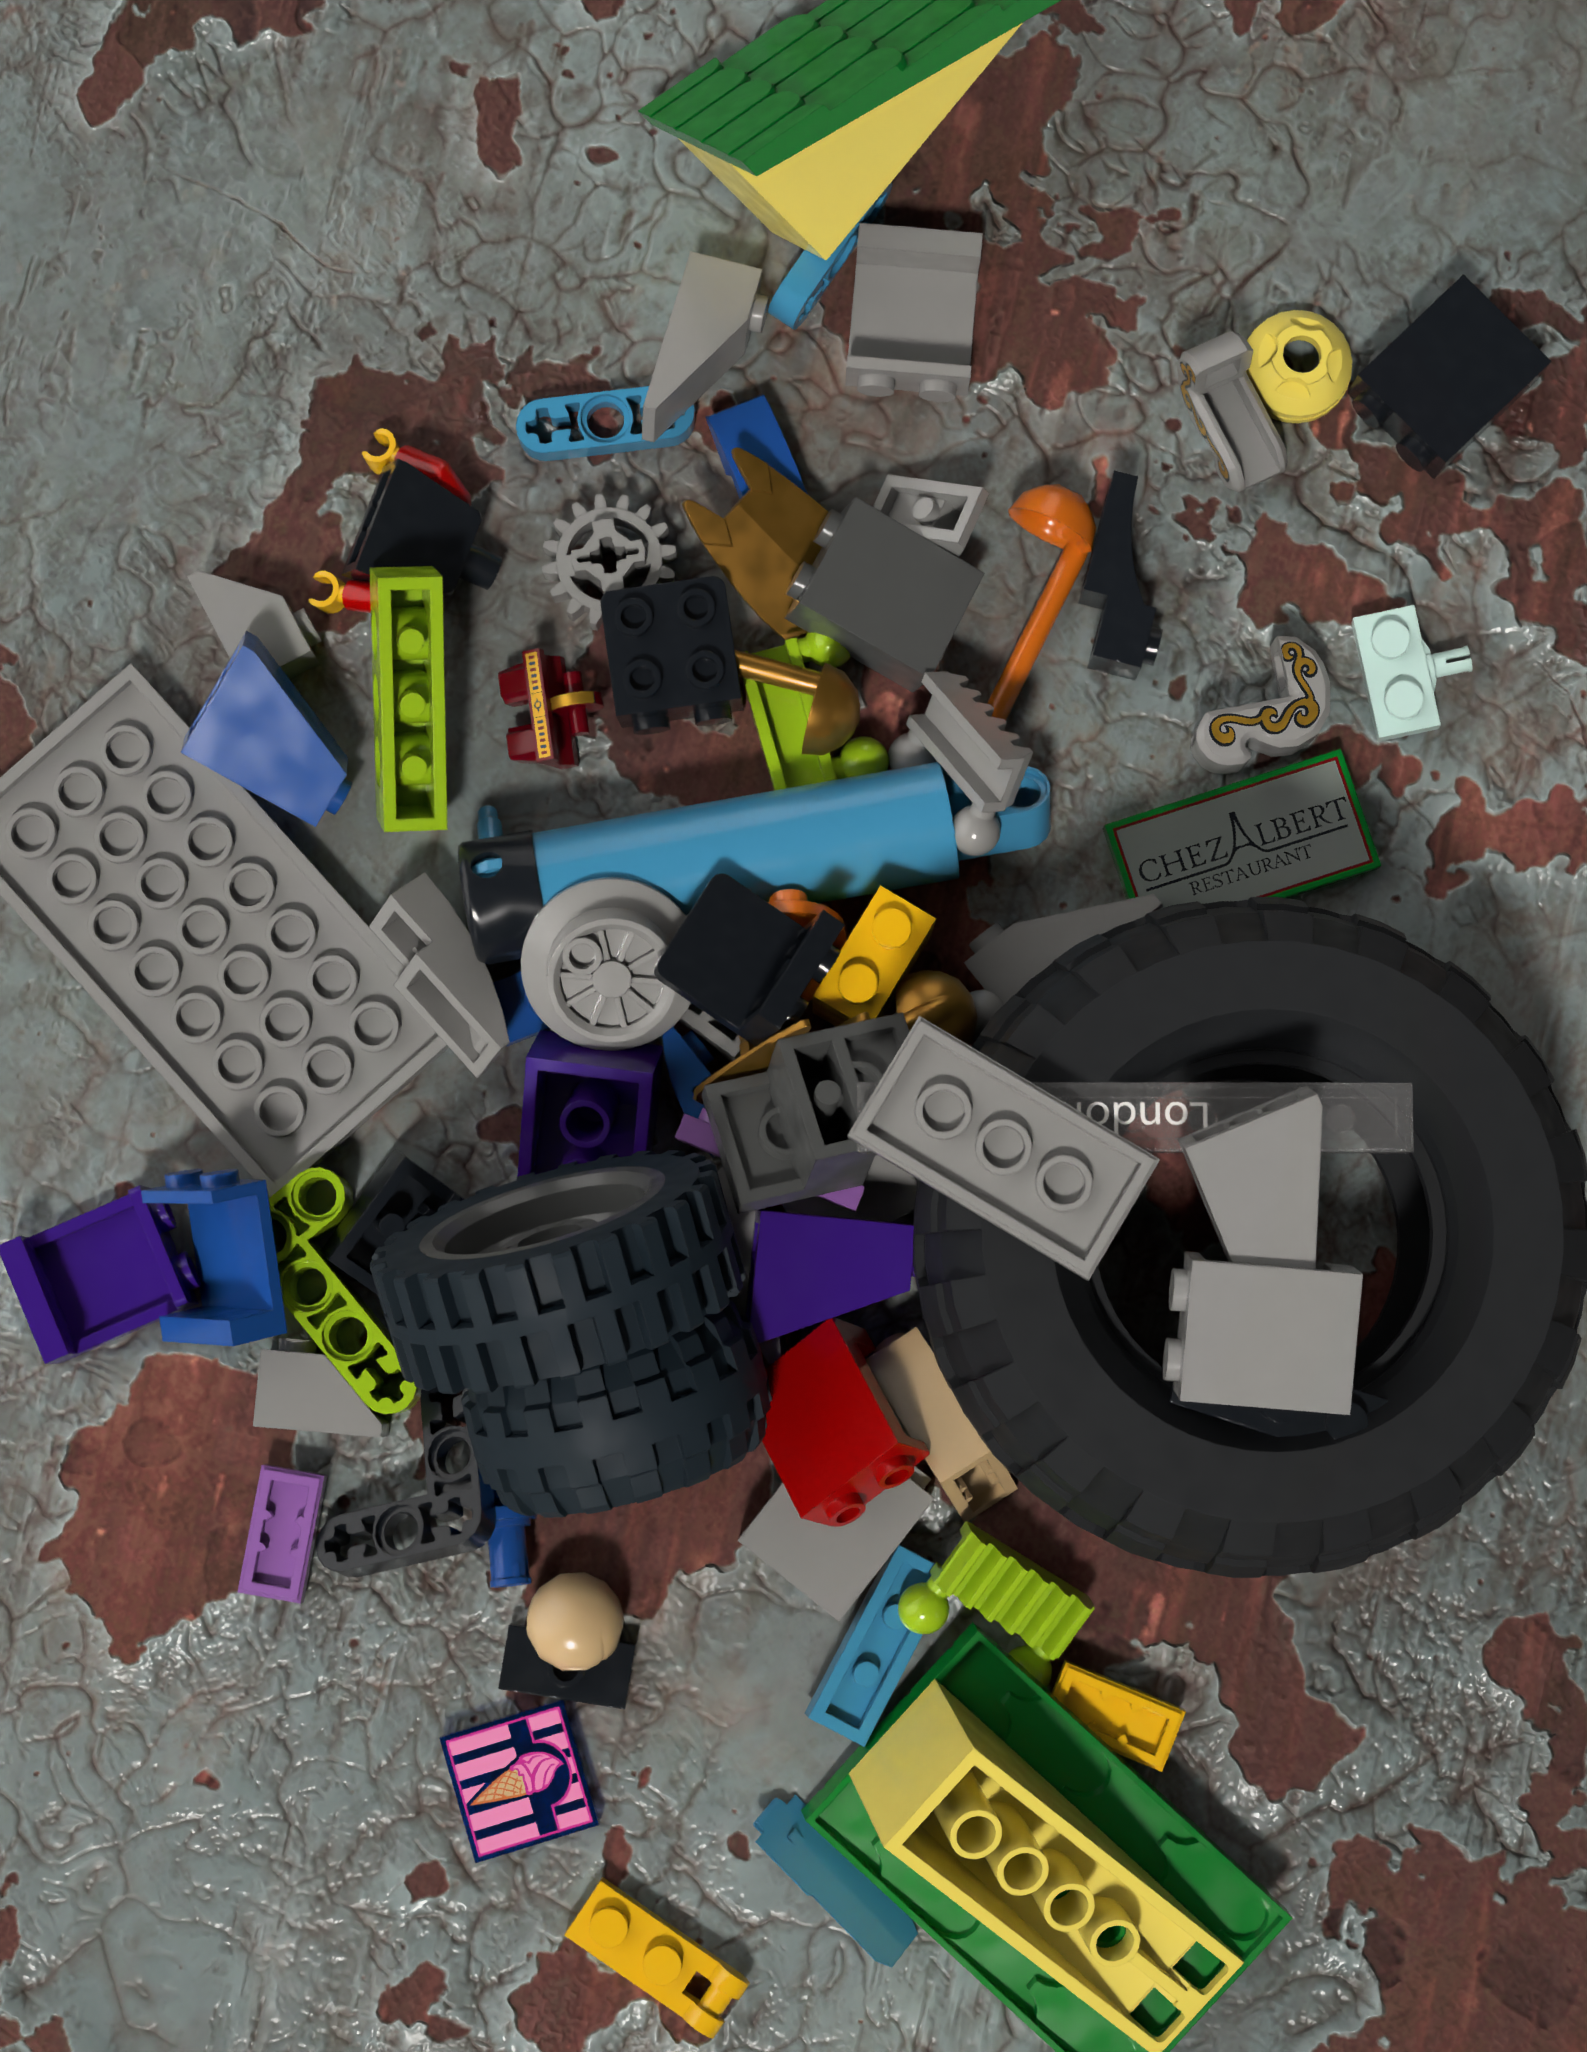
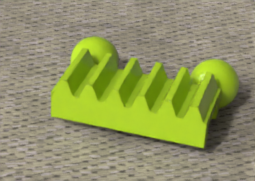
M807 632L804 638L797 639L795 637L785 640L784 645L752 653L804 668V663L811 661L821 667L825 663L833 667H839L850 658V653L840 643L825 635L814 632ZM741 677L773 790L888 770L889 757L885 747L878 740L867 736L850 740L845 744L840 755L831 757L830 752L825 755L801 754L814 696Z
M966 1520L960 1528L962 1539L944 1564L941 1565L936 1562L930 1570L931 1576L927 1582L915 1583L902 1593L898 1602L899 1618L903 1625L914 1633L931 1634L936 1632L945 1624L948 1618L949 1603L947 1597L953 1594L959 1598L966 1608L971 1610L974 1607L989 1622L992 1623L993 1620L999 1622L1010 1635L1014 1633L1020 1635L1027 1645L1018 1646L1008 1654L1047 1687L1052 1677L1050 1660L1059 1659L1095 1607L1088 1595Z

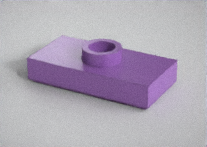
M267 1464L261 1465L238 1593L300 1604L304 1602L328 1475Z

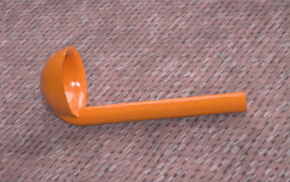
M1060 484L1040 485L1027 490L1008 509L1009 516L1019 526L1041 540L1063 549L987 702V704L994 707L991 717L1001 718L1005 721L1076 581L1088 553L1093 548L1096 524L1091 509L1082 495Z

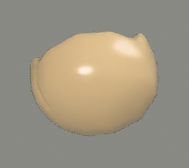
M585 1572L563 1573L539 1587L533 1596L527 1612V1636L540 1659L562 1671L588 1670L598 1665L602 1660H606L617 1648L623 1629L624 1615L618 1596L605 1581Z

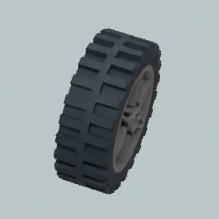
M653 1150L637 1151L631 1156L619 1157L617 1154L600 1156L596 1161L581 1164L575 1161L559 1165L558 1169L535 1175V1172L516 1177V1181L498 1187L494 1185L476 1191V1195L465 1200H454L440 1206L438 1212L431 1216H420L408 1223V1230L393 1233L385 1240V1246L377 1248L372 1256L373 1261L370 1263L371 1273L403 1377L407 1382H414L416 1387L426 1391L438 1387L439 1392L443 1394H457L464 1389H472V1392L475 1394L492 1393L498 1387L514 1385L516 1389L536 1386L540 1380L558 1376L563 1380L582 1375L581 1370L606 1363L607 1366H611L627 1360V1355L644 1348L653 1350L669 1343V1337L680 1331L690 1332L704 1323L705 1315L720 1313L730 1303L729 1297L738 1295L743 1287L742 1281L746 1278L716 1165L713 1161L706 1160V1157L697 1153L685 1155V1152L681 1150H668L662 1154H656Z

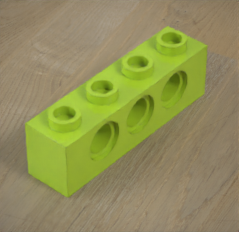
M433 566L370 567L376 818L384 832L447 830L443 576Z

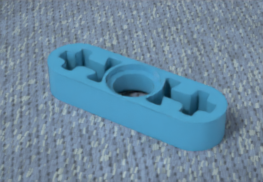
M892 183L888 185L827 260L806 250L803 251L773 296L768 308L770 315L793 330H796L804 322L856 247L859 223L872 224L891 192Z
M649 386L531 401L520 411L516 421V431L523 450L530 457L539 461H554L672 447L683 443L692 434L695 427L694 404L685 412V415H681L674 422V428L667 429L655 442L642 440V433L634 434V419L630 405L640 404V414L643 417V405ZM608 407L620 412L624 418V424L617 435L611 438H600L590 431L588 427L589 419L598 409ZM578 411L577 420L582 441H573L571 429L552 432V442L546 444L540 443L537 434H528V430L538 428V418L550 417L551 423L555 427L570 426L569 412Z

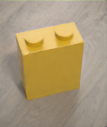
M880 885L842 947L836 962L814 993L812 1013L834 1026H838L863 1012H868L870 1019L883 1017L895 997L899 982L910 973L930 940L936 918Z

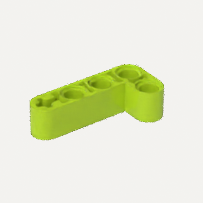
M320 1167L308 1168L296 1175L269 1198L272 1221H279L284 1226L287 1235L285 1246L276 1254L283 1304L368 1407L382 1414L405 1412L414 1407L420 1400L421 1389L416 1387L414 1382L410 1383L404 1380L399 1386L404 1394L401 1400L395 1396L381 1398L378 1391L384 1386V1381L374 1368H365L362 1374L359 1373L357 1366L373 1359L382 1346L387 1351V1355L376 1359L382 1369L388 1374H397L401 1372L390 1332L338 1268L322 1254L321 1248L317 1244L318 1241L337 1227L351 1210L354 1202L353 1190L348 1181L338 1173ZM328 1180L336 1190L335 1204L329 1212L323 1215H315L307 1206V1192L314 1183ZM310 1269L320 1271L327 1283L325 1296L314 1305L305 1304L297 1294L299 1278ZM349 1318H357L364 1324L367 1330L366 1344L355 1354L345 1353L337 1343L336 1334L338 1327Z

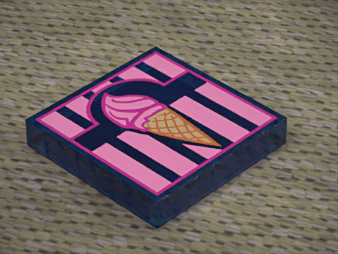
M565 1700L551 1701L440 1736L439 1739L475 1863L600 1824Z

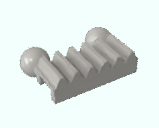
M948 671L925 672L921 682L932 694L925 714L909 715L906 723L910 729L909 732L897 737L889 748V766L891 770L938 762L972 801L970 806L962 808L953 817L957 849L966 855L981 856L990 852L999 841L1001 828L995 813L1005 811L1007 807L1013 805L1033 751L1030 748L1017 746L1020 737L1016 733L1004 731L1007 724L1004 719L991 717L994 707L990 704L979 702L981 693L978 690L966 688L969 681L966 676L952 674Z

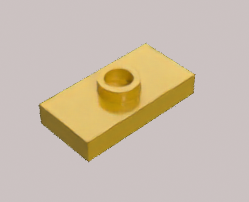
M1064 1660L1051 1693L1107 1743L1115 1753L1160 1772L1163 1771L1186 1711L1184 1708L1067 1660Z

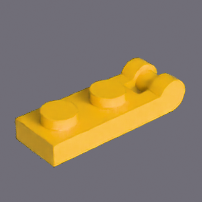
M603 1877L564 1934V1936L681 2016L695 2030L711 2039L716 2036L725 2021L721 2015L731 2000H740L750 1985L749 1980L735 1968ZM696 1971L711 1982L701 2000L685 1990Z

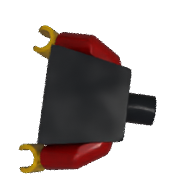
M383 428L376 430L373 434L378 443L389 447V449L381 456H373L366 451H362V455L370 469L374 473L379 474L380 477L341 574L353 580H349L345 584L330 572L318 571L314 574L313 578L320 583L332 584L333 592L324 601L308 599L310 604L328 614L337 613L344 607L350 611L371 613L370 567L433 566L443 576V598L452 595L459 578L488 590L499 572L502 556L473 544L482 521V515L471 506V494L454 469L446 460L410 445H404L400 448L389 430Z

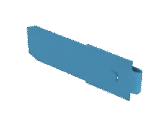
M796 1794L787 1804L779 1798H774L753 1823L754 1827L761 1833L755 1842L807 1896H812L876 1962L892 1968L918 1935L913 1920L805 1821L801 1810L806 1804Z

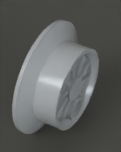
M603 877L591 879L570 886L558 893L535 916L527 931L522 947V982L534 1011L556 1034L574 1044L590 1049L604 1051L631 1049L660 1037L681 1019L691 1004L690 1001L660 982L654 974L656 962L686 918V915L676 903L661 891L645 883L627 878Z

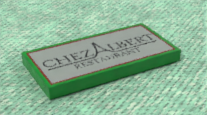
M1341 749L1105 824L1102 828L1126 899L1154 894L1163 905L1160 909L1171 905L1196 901L1205 904L1218 901L1248 900L1250 897L1290 898L1377 870L1381 867Z

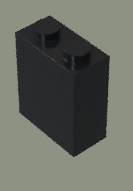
M1463 274L1357 375L1348 394L1354 399L1352 401L1353 408L1363 421L1373 428L1381 426L1397 442L1396 450L1407 465L1418 472L1425 470L1435 479L1540 378L1552 361Z

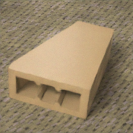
M915 1327L906 1334L897 1333L891 1335L879 1343L873 1355L865 1360L908 1435L924 1441L930 1452L929 1456L924 1460L964 1523L966 1520H971L1016 1491L1018 1488L1008 1469L991 1453L963 1413L938 1367L934 1352L919 1329Z

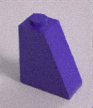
M761 1209L755 1210L745 1316L752 1323L758 1342L762 1343L910 1291L911 1277H915L913 1267L914 1225Z

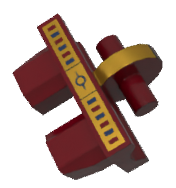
M541 648L522 651L523 663L498 673L500 694L504 703L512 707L529 704L531 724L508 728L506 739L509 757L516 762L545 764L561 770L578 767L575 736H583L590 733L587 714L601 710L604 707L603 694L596 691H584L582 673L580 671L566 673L564 657L545 655L544 650Z

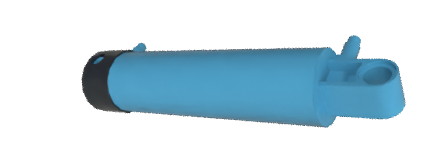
M938 762L535 833L532 830L503 835L502 823L498 819L497 809L491 805H485L478 810V839L462 842L458 846L461 889L474 952L477 959L486 965L521 959L522 947L527 931L542 907L568 887L596 878H627L650 885L668 896L686 916L707 883L716 874L720 873L729 875L766 902H769V898L773 893L784 889L801 890L806 893L808 901L824 903L875 894L880 885L892 891L958 879V861L1028 849L1039 845L1048 837L1051 831L1050 783L1046 775L1033 767H1027L1013 805L1007 807L1005 811L995 813L1001 828L998 843L990 852L981 856L966 855L957 849L953 817L962 808L970 806L972 801Z

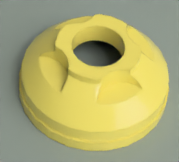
M1303 310L1280 312L1262 322L1247 339L1253 349L1250 368L1246 372L1270 418L1285 423L1297 424L1314 421L1325 416L1335 408L1345 395L1352 374L1350 346L1338 327L1324 316ZM1297 340L1309 342L1318 352V366L1314 370L1305 373L1290 369L1283 357L1285 346Z

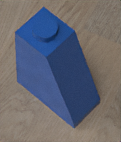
M246 631L185 735L181 753L316 827L325 811L333 815L337 813L351 789L352 782L345 778L347 775L348 757L260 639Z

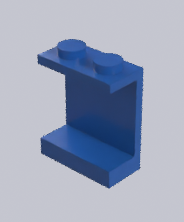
M192 1169L165 1174V1186L141 1190L143 1203L188 1204L197 1273L201 1282L199 1287L202 1306L159 1316L162 1341L237 1346L287 1333L266 1180L240 1179L238 1169L203 1173V1169Z

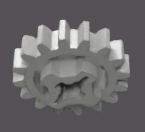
M596 494L595 509L588 512L578 502L573 503L572 509L575 520L571 524L558 518L553 522L554 529L561 538L560 541L548 540L544 541L543 544L545 554L552 559H556L555 562L542 566L544 578L550 581L560 580L550 590L553 601L559 603L570 599L571 601L567 608L568 618L575 621L584 612L589 613L591 629L596 631L599 630L603 623L601 600L586 595L574 583L578 582L579 586L590 584L604 595L608 591L629 588L634 580L640 576L648 575L642 586L676 581L675 571L663 566V564L671 563L677 559L675 546L660 545L669 536L667 524L663 522L651 527L649 524L653 516L652 508L646 504L636 513L630 512L629 498L623 494L617 501L616 508L607 507L606 500L602 494ZM615 525L632 530L642 539L630 541L616 531ZM593 529V535L584 547L572 550L577 541ZM615 553L617 559L616 572L605 573L602 566L603 554Z

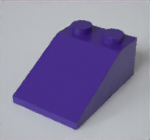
M540 1030L526 1056L517 1177L535 1172L536 1175L558 1169L559 1165L575 1161L578 1164L596 1161L600 1156L617 1154L619 1157L631 1156L637 1151L653 1150L660 1099L663 1046L644 1044L631 1049L617 1051L595 1050L574 1044L553 1031Z

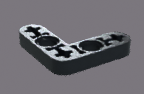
M438 1387L429 1391L421 1389L420 1402L427 1494L341 1514L330 1519L321 1528L316 1542L317 1556L324 1567L347 1577H362L471 1552L482 1547L491 1538L496 1523L494 1490L491 1489L490 1484H484L467 1426H457L456 1423L457 1419L466 1424L461 1399L468 1389H464L462 1395L453 1398V1409L444 1405V1398L450 1397L453 1394L440 1393ZM466 1441L471 1451L470 1460L462 1471L450 1474L445 1465L447 1453L454 1444ZM463 1507L473 1512L472 1519L463 1522L462 1531L447 1525L437 1526L436 1519L443 1522L460 1519L463 1516ZM413 1516L418 1525L417 1536L409 1547L398 1550L393 1541L394 1530L402 1519ZM350 1535L368 1541L373 1539L375 1547L365 1543L349 1548L348 1558L340 1555V1548L349 1544Z

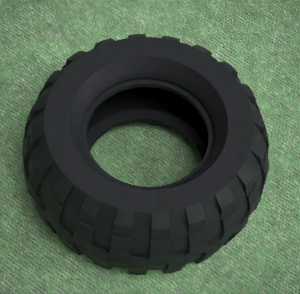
M1250 897L1248 900L1218 901L1205 904L1196 901L1171 905L1149 912L1144 917L1119 925L1103 934H1096L1070 948L1055 959L1047 968L1030 979L993 1015L971 1046L1073 1108L1077 1109V1102H1081V1112L1087 1115V1108L1090 1104L1094 1102L1104 1103L1108 1107L1109 1117L1102 1125L1113 1132L1114 1102H1118V1105L1122 1102L1131 1103L1135 1108V1118L1130 1124L1126 1125L1118 1122V1135L1122 1137L1141 1114L1140 1102H1145L1146 1109L1154 1101L1174 1091L1196 1084L1219 1080H1252L1275 1084L1293 1091L1307 1085L1316 1092L1322 1106L1346 1123L1362 1140L1375 1159L1388 1187L1396 1218L1397 1256L1393 1281L1378 1319L1364 1340L1356 1348L1353 1389L1388 1400L1387 1403L1367 1414L1368 1427L1338 1439L1331 1437L1327 1431L1301 1436L1276 1437L1170 1403V1390L1173 1381L1163 1380V1367L1144 1352L1117 1317L1107 1297L1098 1266L1091 1278L1085 1280L917 1179L913 1235V1267L916 1285L919 1292L922 1315L938 1367L963 1413L991 1453L1032 1494L1076 1526L1129 1553L1178 1568L1232 1578H1261V1576H1285L1307 1572L1320 1573L1339 1570L1364 1562L1369 1556L1387 1551L1407 1540H1416L1440 1528L1460 1513L1462 1505L1475 1496L1490 1480L1496 1476H1502L1522 1455L1535 1436V1424L1544 1413L1555 1391L1563 1388L1573 1368L1581 1342L1577 1329L1582 1316L1583 1302L1587 1291V1202L1585 1197L1587 1162L1577 1129L1571 1130L1565 1120L1561 1106L1551 1087V1083L1555 1079L1542 1055L1526 1035L1521 1037L1515 1032L1506 1019L1489 1002L1491 995L1471 975L1451 961L1445 963L1434 958L1423 949L1407 942L1404 933L1380 921L1356 913L1349 916L1326 909L1308 907L1304 901L1280 897ZM1095 1105L1091 1110L1092 1119L1097 1122L1103 1120L1105 1115L1103 1107ZM1123 1105L1119 1108V1119L1124 1122L1130 1119L1131 1109L1128 1106Z

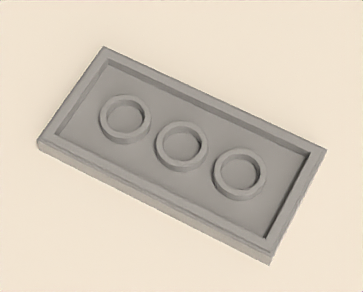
M921 1016L916 1020L847 1135L848 1138L1085 1280L1091 1278L1160 1161L1159 1158Z

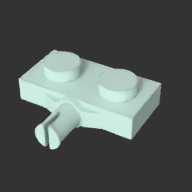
M1415 605L1354 617L1351 624L1377 742L1439 729L1441 723L1434 696L1436 678L1467 671L1472 672V660L1468 658L1470 655L1468 646L1431 654L1429 647L1421 637Z

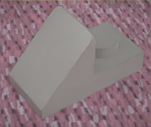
M888 474L873 507L953 555L960 557L989 493L983 487Z

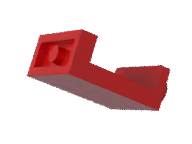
M835 1317L827 1319L766 1368L772 1401L770 1402L771 1408L766 1413L767 1428L765 1429L766 1434L762 1439L801 1519L831 1527L844 1526L858 1519L865 1512V1505L885 1489L894 1488L907 1481L913 1475L914 1467L930 1454L924 1441L909 1437L903 1431L866 1362L865 1357L876 1349L866 1329Z

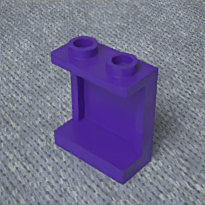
M136 1186L129 1189L126 1196L31 1237L18 1236L0 1244V1256L45 1364L63 1363L160 1321L159 1316L183 1311L199 1304L193 1290L201 1286L196 1267L186 1251L178 1254L169 1232L177 1228L169 1203H143L141 1190L150 1189L149 1187Z

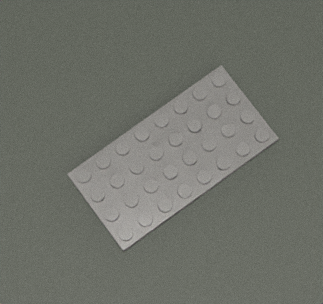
M130 663L0 777V895L253 1179L266 1180L268 1196L271 1197L296 1175L308 1168H315L444 1053L449 1046L394 986V983L405 967L242 786L181 753L189 726Z

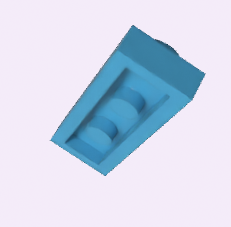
M900 1544L878 1571L805 1711L808 1718L865 1747L923 1634L910 1631L901 1622L898 1614L900 1596L909 1586L915 1583L927 1582L931 1576L930 1570L934 1566V1562Z

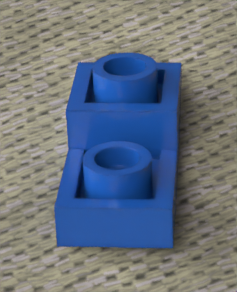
M761 394L705 416L726 475L732 477L739 499L747 493L749 487L732 457L731 450L735 447L741 448L766 462L807 494L790 449L765 395Z
M672 1027L662 1035L669 1077L683 1112L698 1119L702 1108H705V1106L693 1100L694 1089L711 1076V1073L705 1066L712 1062L714 1058L692 1030L681 1037L676 1029Z

